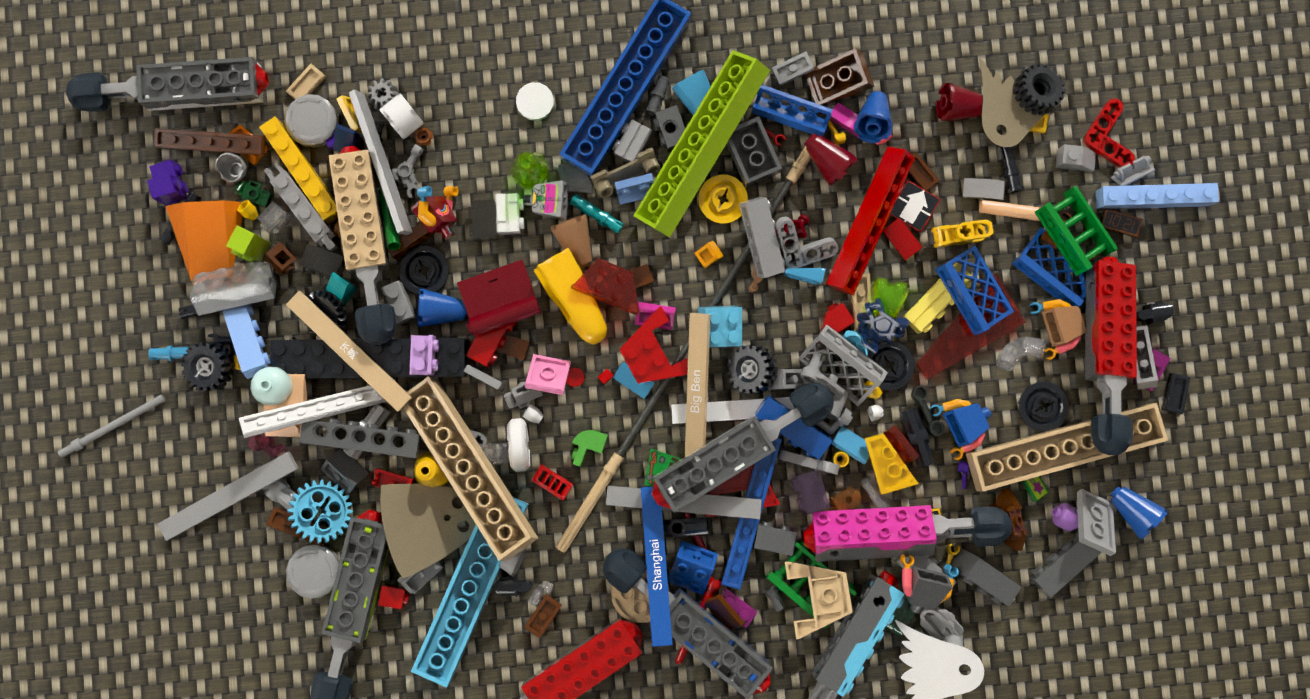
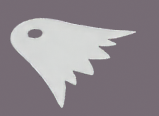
M895 620L900 630L910 640L902 641V643L912 652L902 654L899 658L905 664L912 667L901 676V679L915 683L906 692L907 694H915L912 699H943L970 692L981 684L984 677V667L980 658L974 652L965 647L925 635ZM962 664H966L971 668L969 675H962L959 672V667Z

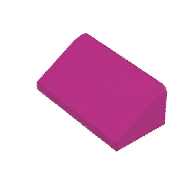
M837 103L829 120L859 138V135L854 131V123L858 115Z
M638 302L635 325L642 326L658 307L662 306L669 322L659 328L672 330L676 308Z

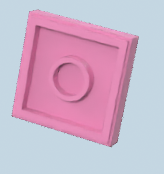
M533 354L525 388L563 395L571 361Z

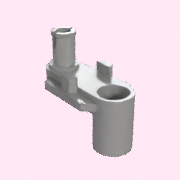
M814 352L809 366L803 368L800 378L807 384L820 383L831 391L834 405L831 413L826 418L837 421L849 393L836 384L837 376L830 374L828 378L819 371L825 355H822L820 352Z
M923 607L920 612V625L929 635L963 647L964 630L955 619V615L939 607L933 610Z

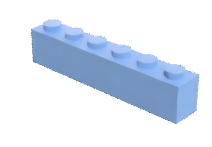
M1218 183L1103 186L1095 191L1096 210L1211 206L1219 202Z

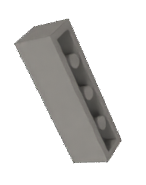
M758 197L739 203L757 277L767 278L785 272V260L780 252L781 244L776 236V223L771 216L769 200H767V197Z

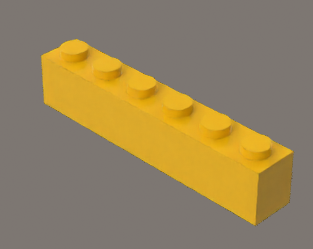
M273 117L261 125L259 128L321 218L328 224L336 220L338 214L334 197L299 146L288 134L283 123L277 117Z

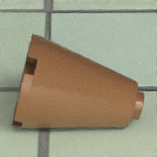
M586 214L560 222L561 224L550 226L552 233L563 250L566 248L570 249L580 269L590 266L589 262L592 261Z

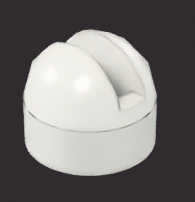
M873 405L868 407L870 420L876 421L883 417V408L881 406Z

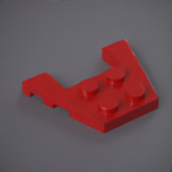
M662 306L658 307L619 349L637 384L688 375V357L671 366L652 332L669 322Z
M754 464L710 490L708 495L719 496L720 494L747 490ZM770 484L763 508L780 505ZM705 514V517H706V516H707V517H712V516H718V515Z

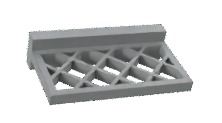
M828 325L822 329L819 335L798 358L806 366H809L810 360L805 357L807 354H813L814 352L828 354L829 361H823L819 371L828 378L830 374L838 378H845L847 385H841L838 382L836 384L849 393L847 398L857 406L883 382L888 373ZM817 342L823 343L827 350H818ZM832 354H837L841 357L842 361H833ZM822 366H830L831 373H825L822 370ZM835 366H843L844 373H836ZM847 366L855 368L857 373H849ZM850 378H858L859 385H851ZM863 378H867L874 384L864 385ZM852 390H861L862 396L860 399L853 395Z

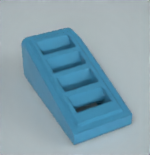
M788 268L783 275L792 279L820 285L823 282L826 269Z

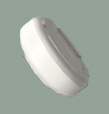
M522 418L511 419L507 424L510 466L515 472H523L530 466L527 424Z

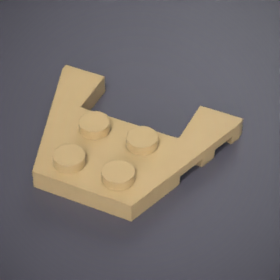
M785 562L787 580L808 577L814 614L813 619L794 621L796 639H800L853 613L846 572Z

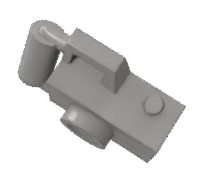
M521 382L516 387L511 388V391L506 393L504 398L508 408L518 406L521 409L530 405L531 400L539 398L543 394L541 391L525 388L526 382Z

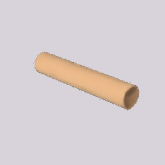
M989 200L980 201L979 213L1040 221L1035 214L1039 207Z

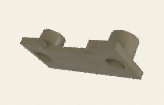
M653 148L637 154L638 159L608 173L606 170L590 176L597 195L600 198L611 196L613 189H615V182L650 173L653 176L658 174L661 167L656 159Z

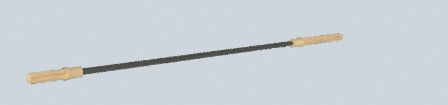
M806 146L796 162L793 163L791 170L785 178L787 181L773 201L770 211L771 216H773L791 185L797 182L800 175L806 169L805 167L811 159ZM749 242L708 307L716 306L751 251ZM689 338L671 366L682 361L687 354ZM671 378L662 379L618 452H614L608 463L605 464L604 470L557 543L556 548L561 552L565 553L611 478L616 474V470L624 459L622 456Z

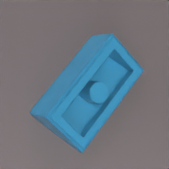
M622 362L613 376V379L645 399L655 384L653 381L637 384L625 362Z
M840 427L834 436L832 445L862 464H866L869 454L865 440L847 428Z

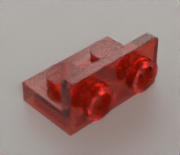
M896 425L883 432L904 464L912 462L919 457L918 453Z

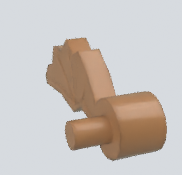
M755 266L752 275L754 280L748 288L751 293L758 290L757 284L763 279L757 277Z

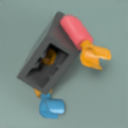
M902 554L900 556V562L904 564V569H902V586L904 594L911 604V611L919 614L923 607L932 610L936 609L940 603L951 597L954 585L953 577L959 574L957 567L946 564L943 568L945 574L914 566L910 569V566L914 564V557L909 555V561L906 563L905 555Z

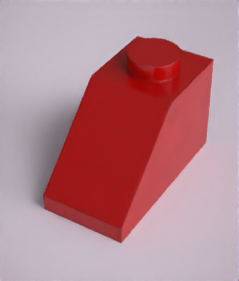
M835 302L827 307L828 312L824 314L820 332L828 325L838 333L855 322L844 303L838 305Z

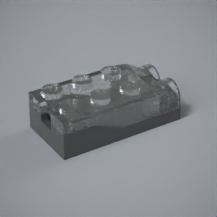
M262 262L241 263L234 267L219 268L208 273L201 272L194 276V287L191 289L190 299L199 316L275 298L278 276L271 263L266 264Z

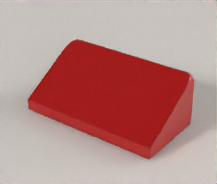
M900 218L896 219L882 231L905 261L922 248L921 244Z

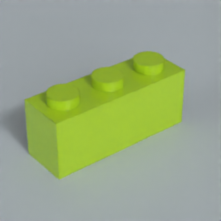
M237 225L226 246L232 249L230 253L251 263H254L256 260L261 263L271 242Z

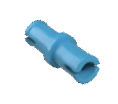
M190 346L150 348L148 355L150 360L167 359L168 361H173L174 359H183V355L188 354L186 350Z

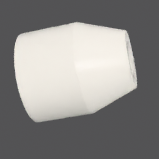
M530 404L522 417L530 422L539 424L544 415L537 407Z

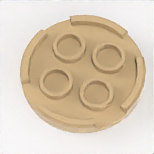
M647 569L642 575L645 580H647ZM612 586L613 605L623 618L636 623L650 622L648 596L636 586L627 593H621Z

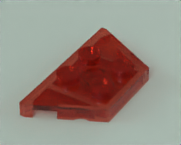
M598 258L571 285V289L634 315L639 314L633 272Z

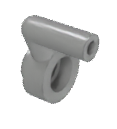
M843 407L837 421L829 425L822 420L816 425L828 434H834L839 427L847 426L853 418L851 416L852 411L847 407Z

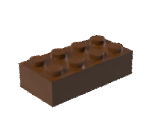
M419 221L415 227H411L413 233L399 235L401 244L399 249L389 250L387 246L385 248L394 259L398 260L409 250L417 247L435 233L428 232L421 221Z

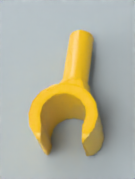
M829 120L827 125L832 131L835 144L845 143V133H838Z
M952 543L947 545L946 552L948 556L945 565L951 564L953 556L960 552L959 545L956 546L955 552L951 551Z

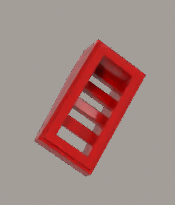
M542 464L531 480L562 501L565 500L574 485ZM543 471H546L547 473L543 480L539 481L538 479ZM552 475L553 478L547 486L545 482L547 481L548 477ZM556 479L560 480L556 488L552 489L551 487ZM564 483V484H566V486H565V488L563 489V491H562L561 494H560V493L558 492V490L560 489L561 485Z

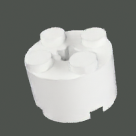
M401 93L379 109L403 140L424 124Z

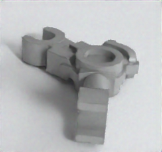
M416 144L412 148L407 162L401 163L397 169L392 168L394 179L400 182L399 177L402 178L404 188L408 187L407 195L411 199L414 198L412 191L420 188L416 185L418 181L414 174L415 167L413 165L424 151V149Z

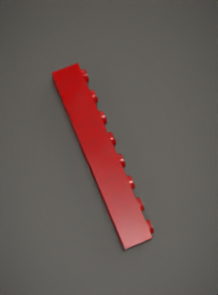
M887 146L826 282L834 290L854 296L914 162L915 157L906 149Z

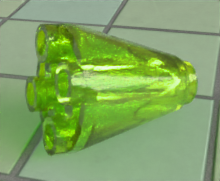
M526 151L520 153L512 162V178L523 188L533 189L534 185L543 184L548 177L549 168L547 161L537 152Z
M877 277L876 281H872L871 284L872 303L875 302V299L880 298L885 312L896 319L910 293V288L907 287L908 283L896 281L893 284L888 283L889 279ZM878 309L873 311L875 316L880 315Z

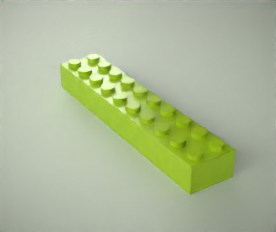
M732 50L634 213V217L670 238L771 70L759 60Z

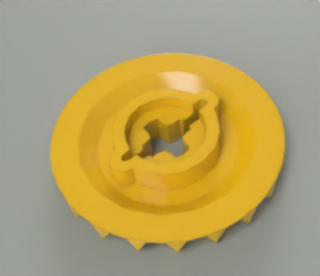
M716 175L708 179L701 187L698 197L699 206L706 218L720 224L730 223L742 216L739 203L748 201L747 191L737 178L730 175ZM728 190L726 194L728 202H724L719 209L720 200L718 197H722L725 191Z

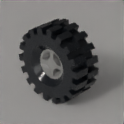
M204 342L194 344L192 348L186 350L188 354H184L182 357L185 359V362H181V366L185 370L181 372L182 375L186 374L187 376L184 378L185 381L191 382L189 386L192 388L196 387L198 391H210L220 389L227 385L226 382L231 381L232 378L229 375H233L235 370H231V367L235 366V362L231 363L230 359L233 358V355L227 354L230 350L223 348V344Z
M759 345L738 347L739 350L733 351L734 356H729L728 359L731 360V363H727L726 366L730 368V371H726L727 376H731L728 379L729 382L735 383L732 387L739 389L741 393L747 394L767 391L769 389L767 386H773L772 380L777 378V375H774V372L778 371V367H774L777 360L772 359L773 353L768 352L769 349Z

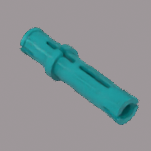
M577 194L570 201V205L598 221L602 227L606 226L616 234H619L622 230L624 223L610 216L609 212L600 210Z

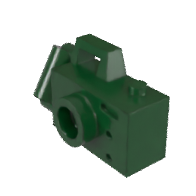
M242 180L239 181L233 191L236 195H240V198L243 200H249L251 203L269 209L274 196L269 190H262L261 183L252 180L249 183ZM252 183H254V184H257L258 186H257V187H254V186H251V185H252Z

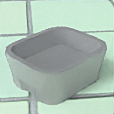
M523 549L508 561H502L500 568L514 577L526 556L527 550Z

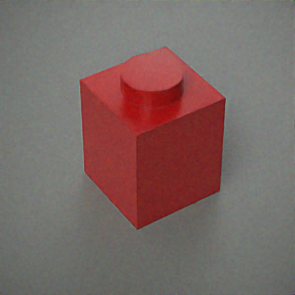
M384 584L381 587L378 605L403 609L409 603L410 593L404 587Z

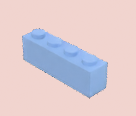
M251 304L222 311L242 373L247 379H250L260 369L268 367L271 361L267 352L264 353L263 351L265 343L262 336H258L257 331L260 328L257 321L252 318V315L255 314Z

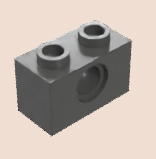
M677 105L655 112L656 119H653L656 130H660L662 135L659 137L662 148L666 147L667 152L673 150L685 130ZM673 126L676 130L673 133H668L665 128Z

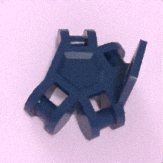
M880 298L875 299V302L871 304L869 302L865 303L867 313L857 314L859 322L858 331L861 332V344L874 354L878 353V344L880 342L888 341V344H892V336L897 338L904 337L906 332L904 329L910 323L906 318L894 319L888 315ZM878 309L880 315L875 316L873 311ZM868 339L871 341V344L873 345V347L868 344V342H867Z

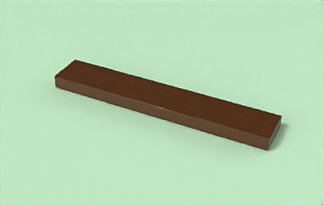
M155 128L154 147L265 155L266 136Z

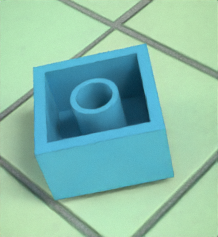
M698 307V313L711 314L709 347L742 346V307Z

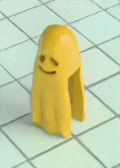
M566 248L537 265L534 273L537 275L548 296L559 307L568 323L581 339L593 345L604 340L607 334V325L570 249Z

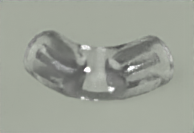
M1034 337L1014 339L1001 350L996 360V365L1003 370L1012 371L1017 361L1023 356L1042 358L1046 349V340Z

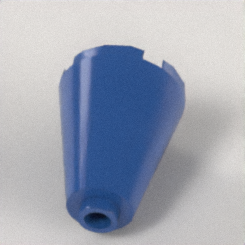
M875 91L870 93L854 123V131L865 142L879 143L880 140H887L890 137L893 124L887 96L883 92Z
M419 289L417 327L465 320V316H468L462 299L426 289Z
M1125 486L1122 488L1117 487L1110 494L1112 496L1111 502L1140 539L1146 537L1150 533L1149 531L1155 528L1167 515L1168 511L1165 508Z

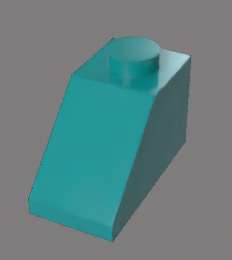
M333 272L325 291L333 293L345 306L358 288L344 277Z

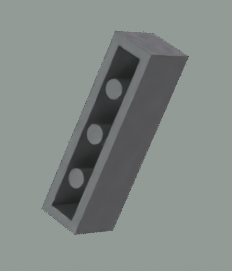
M1079 531L1076 532V537L1072 541L1069 540L1061 546L1062 549L1057 554L1050 555L1045 565L1037 567L1032 572L1031 581L1049 598L1055 595L1102 553L1080 543Z

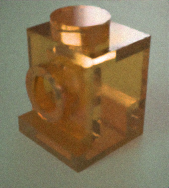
M848 487L830 496V499L836 510H851L861 505L859 500L862 497L857 489L853 490L852 487ZM847 496L851 498V502L849 504L845 503V498Z

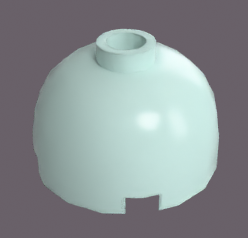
M266 367L254 374L250 389L258 402L264 405L276 406L284 403L288 396H290L293 384L291 377L284 370L278 367Z

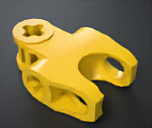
M988 220L970 221L958 225L931 228L935 242L933 244L934 248L981 242L994 233L992 222ZM980 224H985V225L988 227V233H987V234H986L985 226L980 225Z

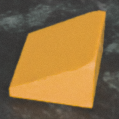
M714 241L708 242L695 252L704 268H707L723 257L722 252Z

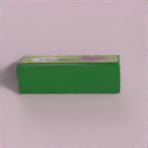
M1040 476L1021 481L1032 502L1040 500L1049 493Z

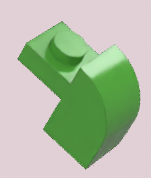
M594 430L579 433L572 442L579 445L578 449H574L571 457L574 460L573 464L577 466L582 465L587 449L602 453L608 435Z

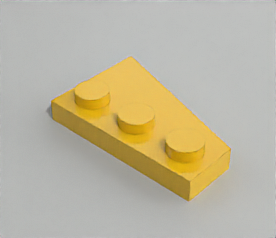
M883 433L864 438L881 495L919 484Z

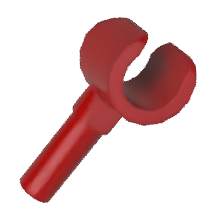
M765 128L767 135L773 139L774 146H781L777 142V138L783 141L786 140L784 135H775Z

